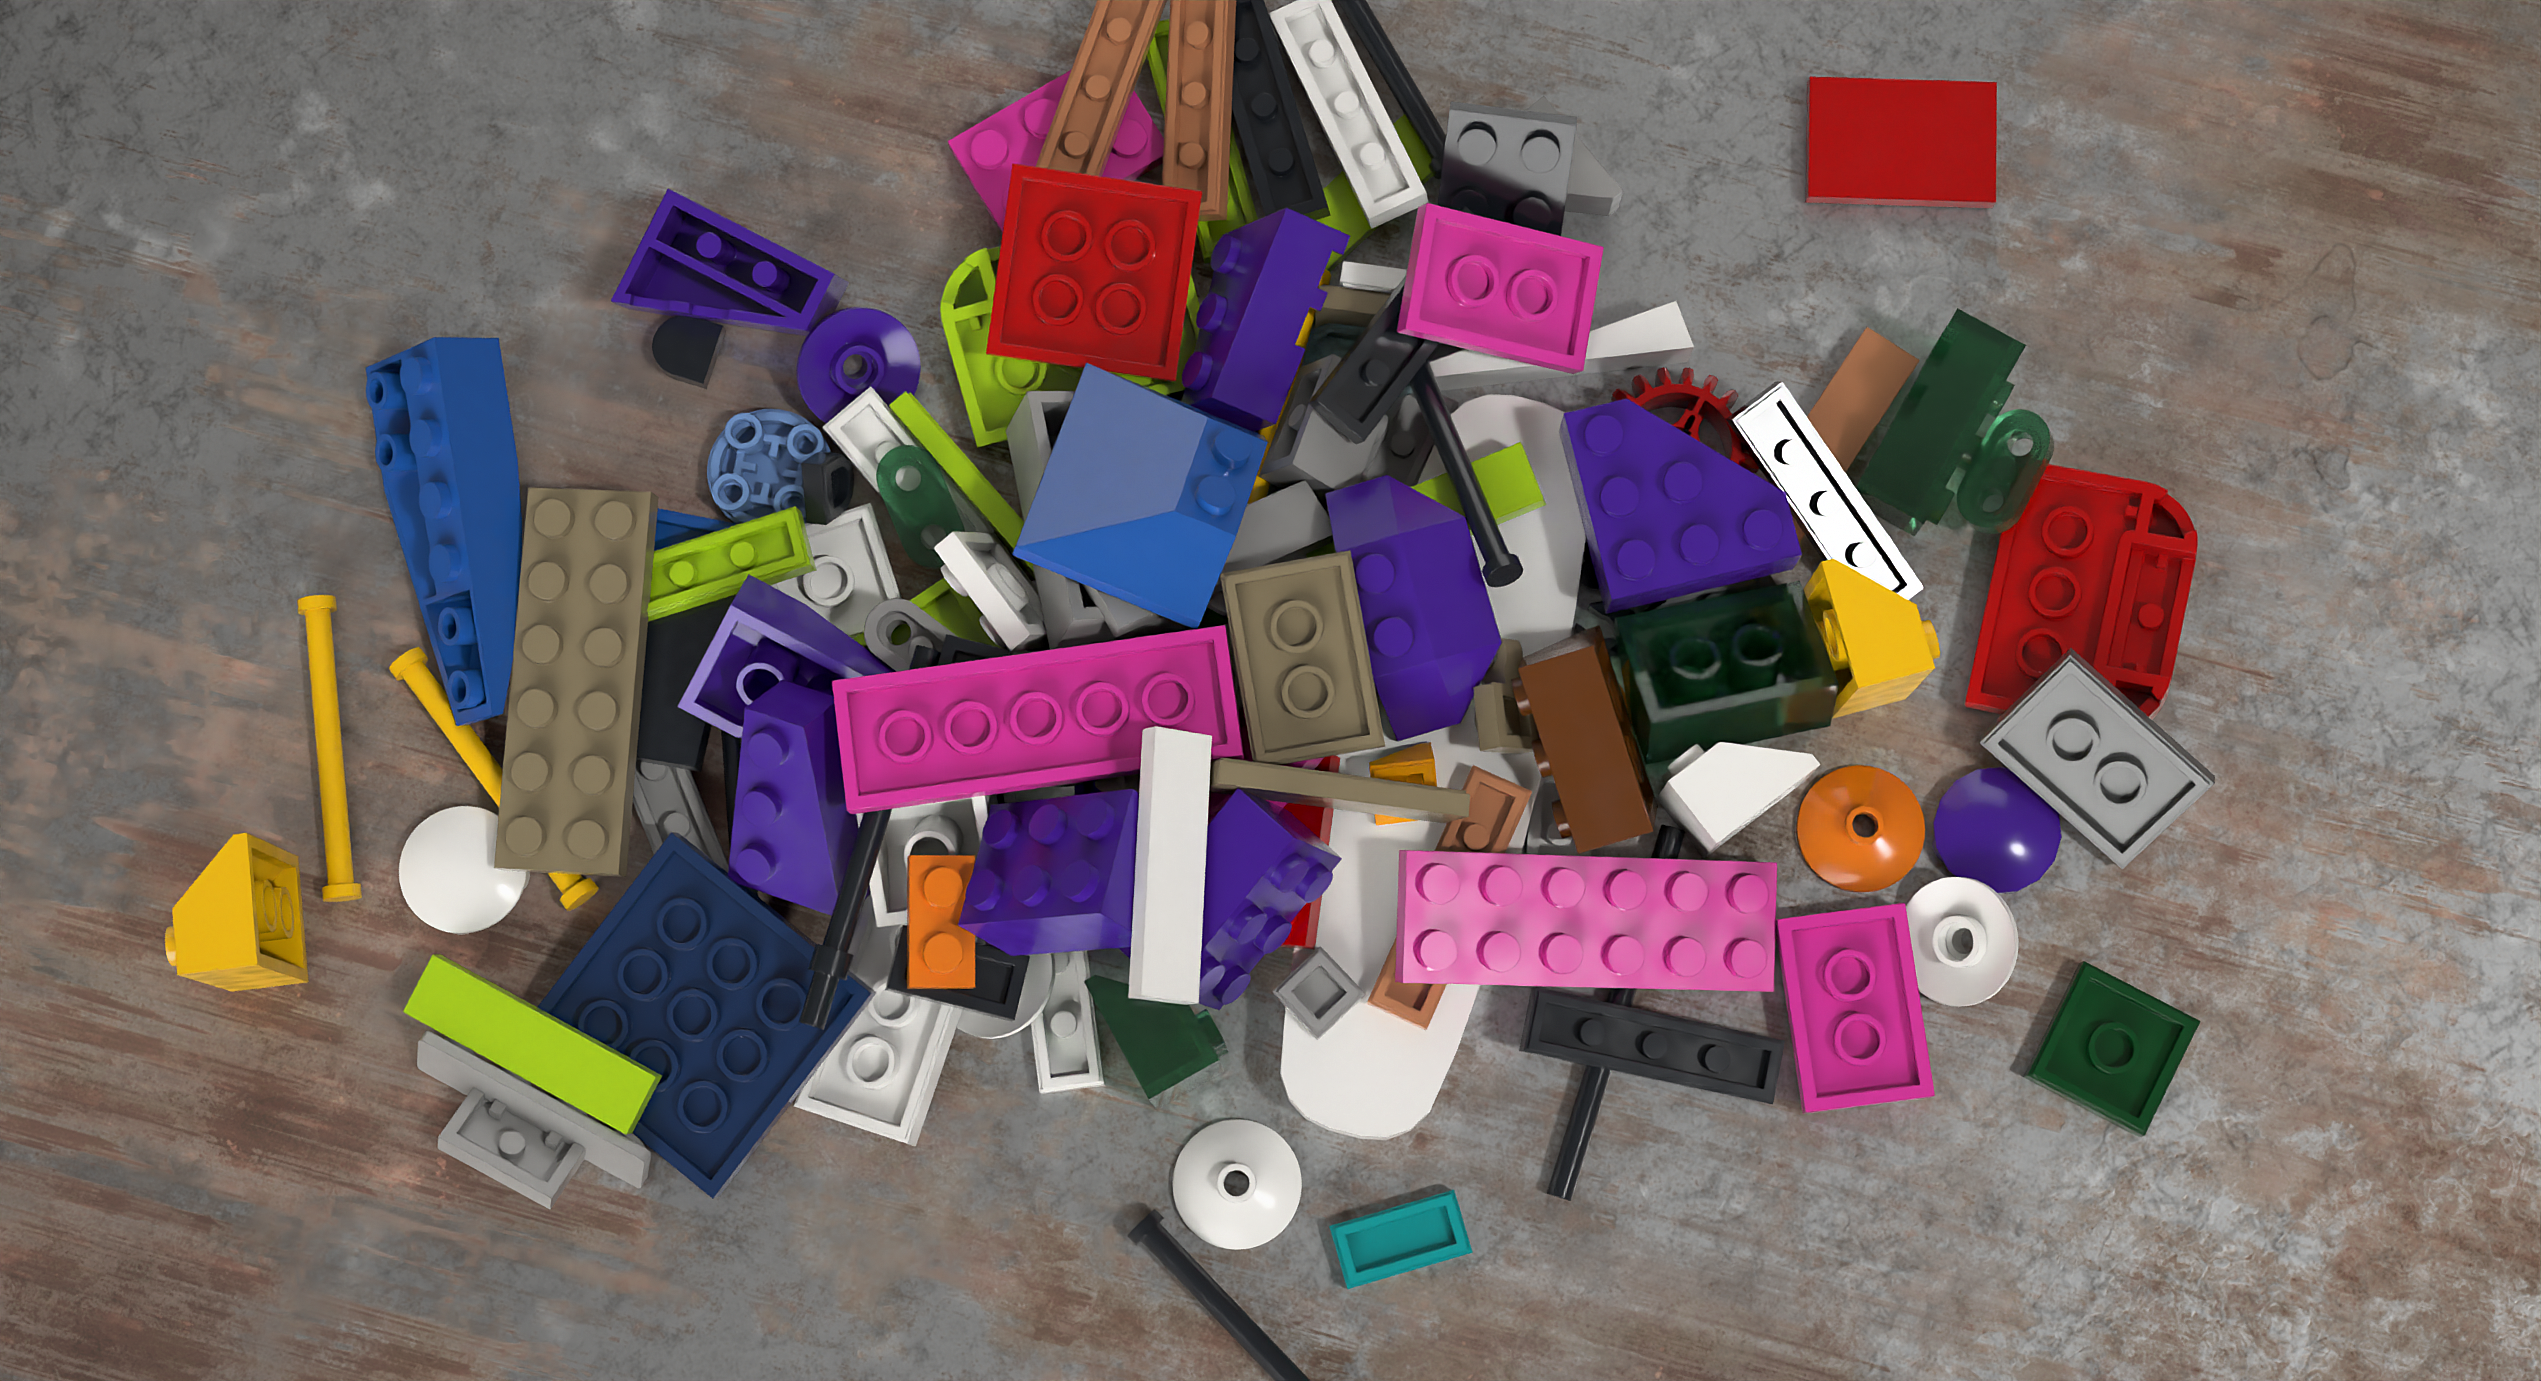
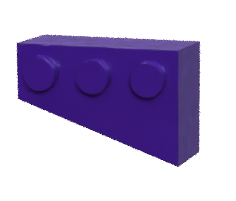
M668 188L611 302L629 310L669 316H686L715 323L807 336L821 320L835 312L849 282Z
M1287 207L1223 234L1214 247L1210 264L1214 273L1209 293L1202 301L1196 317V324L1200 329L1195 350L1186 362L1182 373V384L1185 387L1182 402L1253 432L1275 425L1305 352L1304 348L1295 345L1308 310L1312 308L1321 311L1328 292L1319 289L1318 285L1332 251L1343 255L1350 236Z

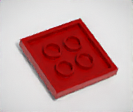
M1012 163L986 355L1084 369L1086 363H1089L1114 374L1175 382L1202 191Z

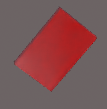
M1809 77L1807 82L1805 203L1991 209L1996 204L1997 82Z

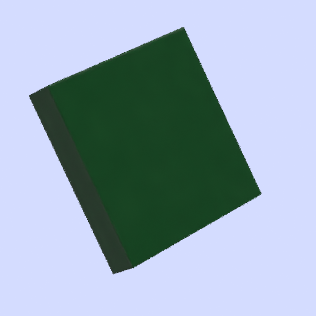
M2083 961L2079 963L2023 1077L2138 1137H2143L2201 1021Z

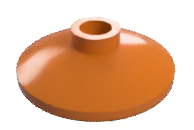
M1855 765L1834 770L1812 786L1800 805L1796 833L1804 860L1819 878L1829 885L1844 891L1869 893L1895 884L1913 868L1923 848L1925 821L1917 798L1902 780L1877 767ZM1867 815L1874 821L1875 832L1871 837H1861L1855 833L1853 820L1856 816Z

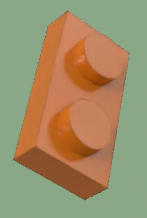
M909 855L907 857V989L975 988V935L958 925L966 898V889L971 880L975 865V855Z

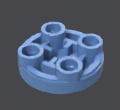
M762 409L750 413H739L727 422L725 429L717 437L710 451L707 465L709 489L717 506L732 523L741 524L796 506L802 512L804 523L807 524L801 463L817 452L831 453V450L822 433L811 422L798 414L781 409Z

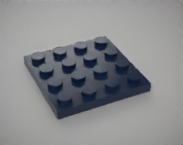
M671 832L544 997L538 1008L662 1075L633 1134L714 1199L723 1193L877 992L849 970L846 981L839 979L824 1030L799 1023L814 974L813 971L808 970L816 943L747 887L738 884L729 877L727 871L680 833Z

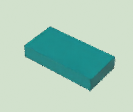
M1455 1190L1329 1226L1347 1289L1473 1253Z

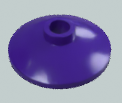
M870 307L842 309L821 320L804 340L796 367L798 388L805 404L826 424L869 387L875 390L888 407L905 391L908 394L911 392L914 396L921 372L919 350L908 329L890 314ZM851 355H861L862 366L860 370L851 375L845 374L843 370L845 360Z

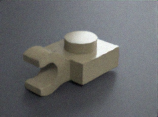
M1501 638L1502 644L1497 652V660L1495 663L1493 660L1483 679L1484 685L1473 687L1476 709L1475 726L1478 732L1480 751L1524 754L1533 752L1531 741L1540 738L1533 714L1522 716L1511 679L1520 677L1518 666L1523 658L1522 647L1518 640Z

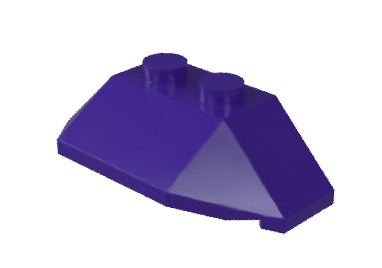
M1388 475L1325 493L1336 553L1351 551L1373 680L1397 741L1460 724L1474 698L1473 687L1481 685L1502 644L1466 517Z

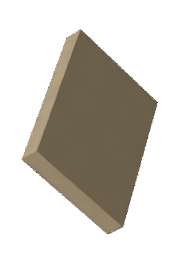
M1351 551L1221 573L1222 588L1253 762L1285 765L1385 747Z

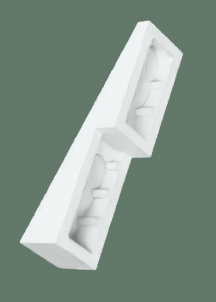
M1674 301L1590 331L1584 370L1576 374L1469 349L1431 361L1429 366L1440 391L1688 363L1694 345L1678 304Z

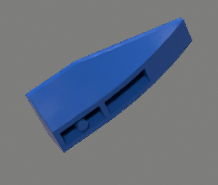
M433 337L366 367V398L372 408L377 440L375 457L381 469L385 495L456 726H464L501 715L504 712L513 663L522 562V513L519 470L499 338Z

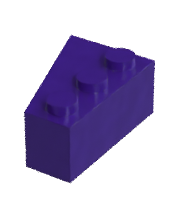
M781 680L745 708L728 876L740 885L832 916L859 830L856 814H850L846 807L834 696ZM868 886L865 899L871 894L870 886Z

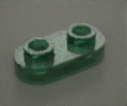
M2025 409L2011 410L1996 418L1988 429L1957 491L1958 509L1966 522L1975 530L1986 534L2001 533L2014 526L2022 516L2054 452L2053 435L2045 421L2038 414ZM2030 439L2033 441V446L2027 454L2022 456L2012 454L2013 445L2018 440ZM1996 494L2003 496V504L1998 510L1994 512L1983 510V503L1989 496Z
M902 445L895 447L883 456L878 465L876 482L879 493L908 558L920 567L941 569L945 564L935 549H929L923 545L921 534L924 529L930 526L941 528L946 537L952 532H965L963 522L934 457L928 451L918 446ZM904 468L915 469L921 477L919 486L911 491L901 489L896 483V476L900 470Z

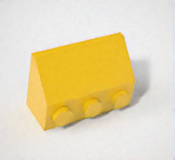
M1835 558L1822 561L1797 597L1832 719L1905 700L1935 669L1933 659L1940 657L1939 642L1932 622L1930 620L1921 621L1918 607L1915 603Z
M249 833L233 834L172 908L173 926L167 927L165 932V948L170 965L177 967V975L232 992L309 982L298 856Z

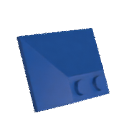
M1086 363L1012 555L1175 622L1197 629L1237 536L1268 442L1261 434Z

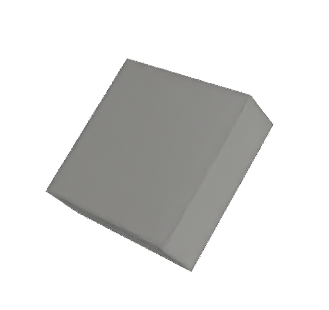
M1321 946L1273 990V994L1317 1040L1366 994Z

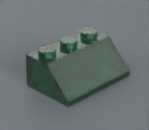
M1800 580L1615 618L1614 627L1627 710L1646 765L1676 759L1696 744H1699L1703 751L1707 752L1719 742L1743 745L1831 726L1839 683Z
M1094 975L1084 981L1145 1094L1156 1110L1224 1073L1219 1058L1229 1052L1221 1033L1207 1009L1195 1015L1189 1004L1128 998L1129 984Z

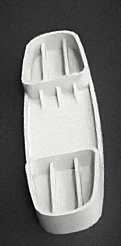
M1487 394L1464 402L1451 414L1470 462L1521 442L1547 504L1498 525L1509 553L1517 555L1522 564L1523 574L1520 578L1509 585L1497 588L1488 586L1485 581L1501 638L1518 640L1522 647L1523 657L1571 636L1586 535L1559 434V428L1565 412L1546 403L1519 396ZM1435 445L1422 471L1418 484L1446 473ZM1472 535V540L1482 570L1483 566L1485 565V561L1479 550L1474 535ZM1496 654V656H1495V658H1494V663H1495L1496 660H1497V654ZM1375 686L1385 747L1336 755L1341 758L1339 773L1370 778L1369 762L1420 743L1431 742L1435 760L1437 787L1462 790L1474 765L1532 791L1505 852L1506 854H1521L1541 780V774L1534 753L1511 754L1480 751L1478 732L1475 726L1476 709L1474 698L1460 724L1397 741ZM1334 809L1329 847L1342 860L1333 869L1332 882L1322 894L1315 950L1294 948L1291 973L1321 946L1366 994L1319 1040L1285 1006L1280 1071L1284 1088L1292 1105L1306 1120L1326 1130L1360 1139L1387 1140L1410 1132L1429 1114L1457 1052L1480 985L1447 984L1427 1030L1367 1004L1397 934L1399 850L1435 851L1447 823L1418 820L1376 825L1374 814Z

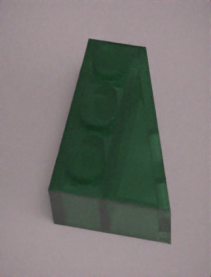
M1957 308L1937 339L1855 486L1874 515L1913 536L1919 532L1926 521L1936 526L1938 525L1955 495V492L1946 488V485L1957 467L1967 472L1978 454L1985 438L1976 433L1987 414L1997 418L2015 385L2007 381V378L2026 346L2025 344Z

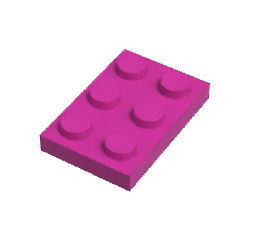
M1071 70L948 141L950 150L1002 234L1012 163L1036 167ZM1133 91L1102 177L1134 181L1163 164L1164 138L1135 91Z
M1429 203L1421 205L1417 210L1397 332L1570 374L1582 372L1584 370L1604 247Z
M1905 903L1777 919L1775 932L1802 1113L1935 1096Z

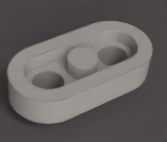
M900 598L888 599L876 605L867 616L864 625V638L870 651L896 672L909 670L916 645L929 647L941 652L946 634L956 636L914 603ZM901 624H908L911 629L910 638L904 644L894 645L891 639L894 628Z

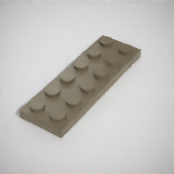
M528 487L494 868L503 871L626 877L648 628L647 609L651 593L659 499L652 492Z

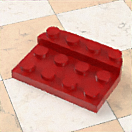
M2017 458L1965 700L1967 708L2003 714L2052 665L2072 648L2150 719L2153 720L2165 704L2171 686L2198 547L2197 530H2195L2191 518L2182 505L2168 495L2167 489L2146 481Z

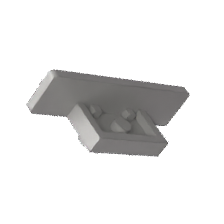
M425 1031L419 1039L417 1067L426 1074L467 1095L438 1136L439 1150L548 1209H551L584 1159L637 1188H641L647 1179L651 1152L644 1147L641 1140L634 1134L625 1135L614 1128L612 1130L589 1118L587 1113L562 1099H554L535 1089L529 1081L504 1067L498 1069L476 1057L473 1050L449 1037L441 1038L430 1031Z

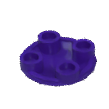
M2005 767L1977 769L1956 780L1940 799L1933 822L1934 837L1932 844L1937 858L1944 862L1947 870L1955 877L1972 878L1988 885L1997 893L2014 894L2040 880L2055 861L2062 838L2059 813L2010 769Z

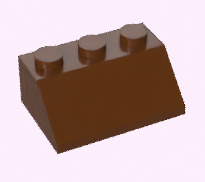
M1600 625L1586 629L1523 657L1518 666L1520 677L1511 679L1512 688L1522 716L1533 714L1540 738L1531 741L1532 749L1541 776L1544 778L1553 775L1560 799L1552 801L1551 805L1562 839L1573 837L1577 852L1580 854L1653 832L1658 804Z

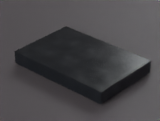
M736 595L648 622L636 761L701 772L712 724L679 708L678 705Z

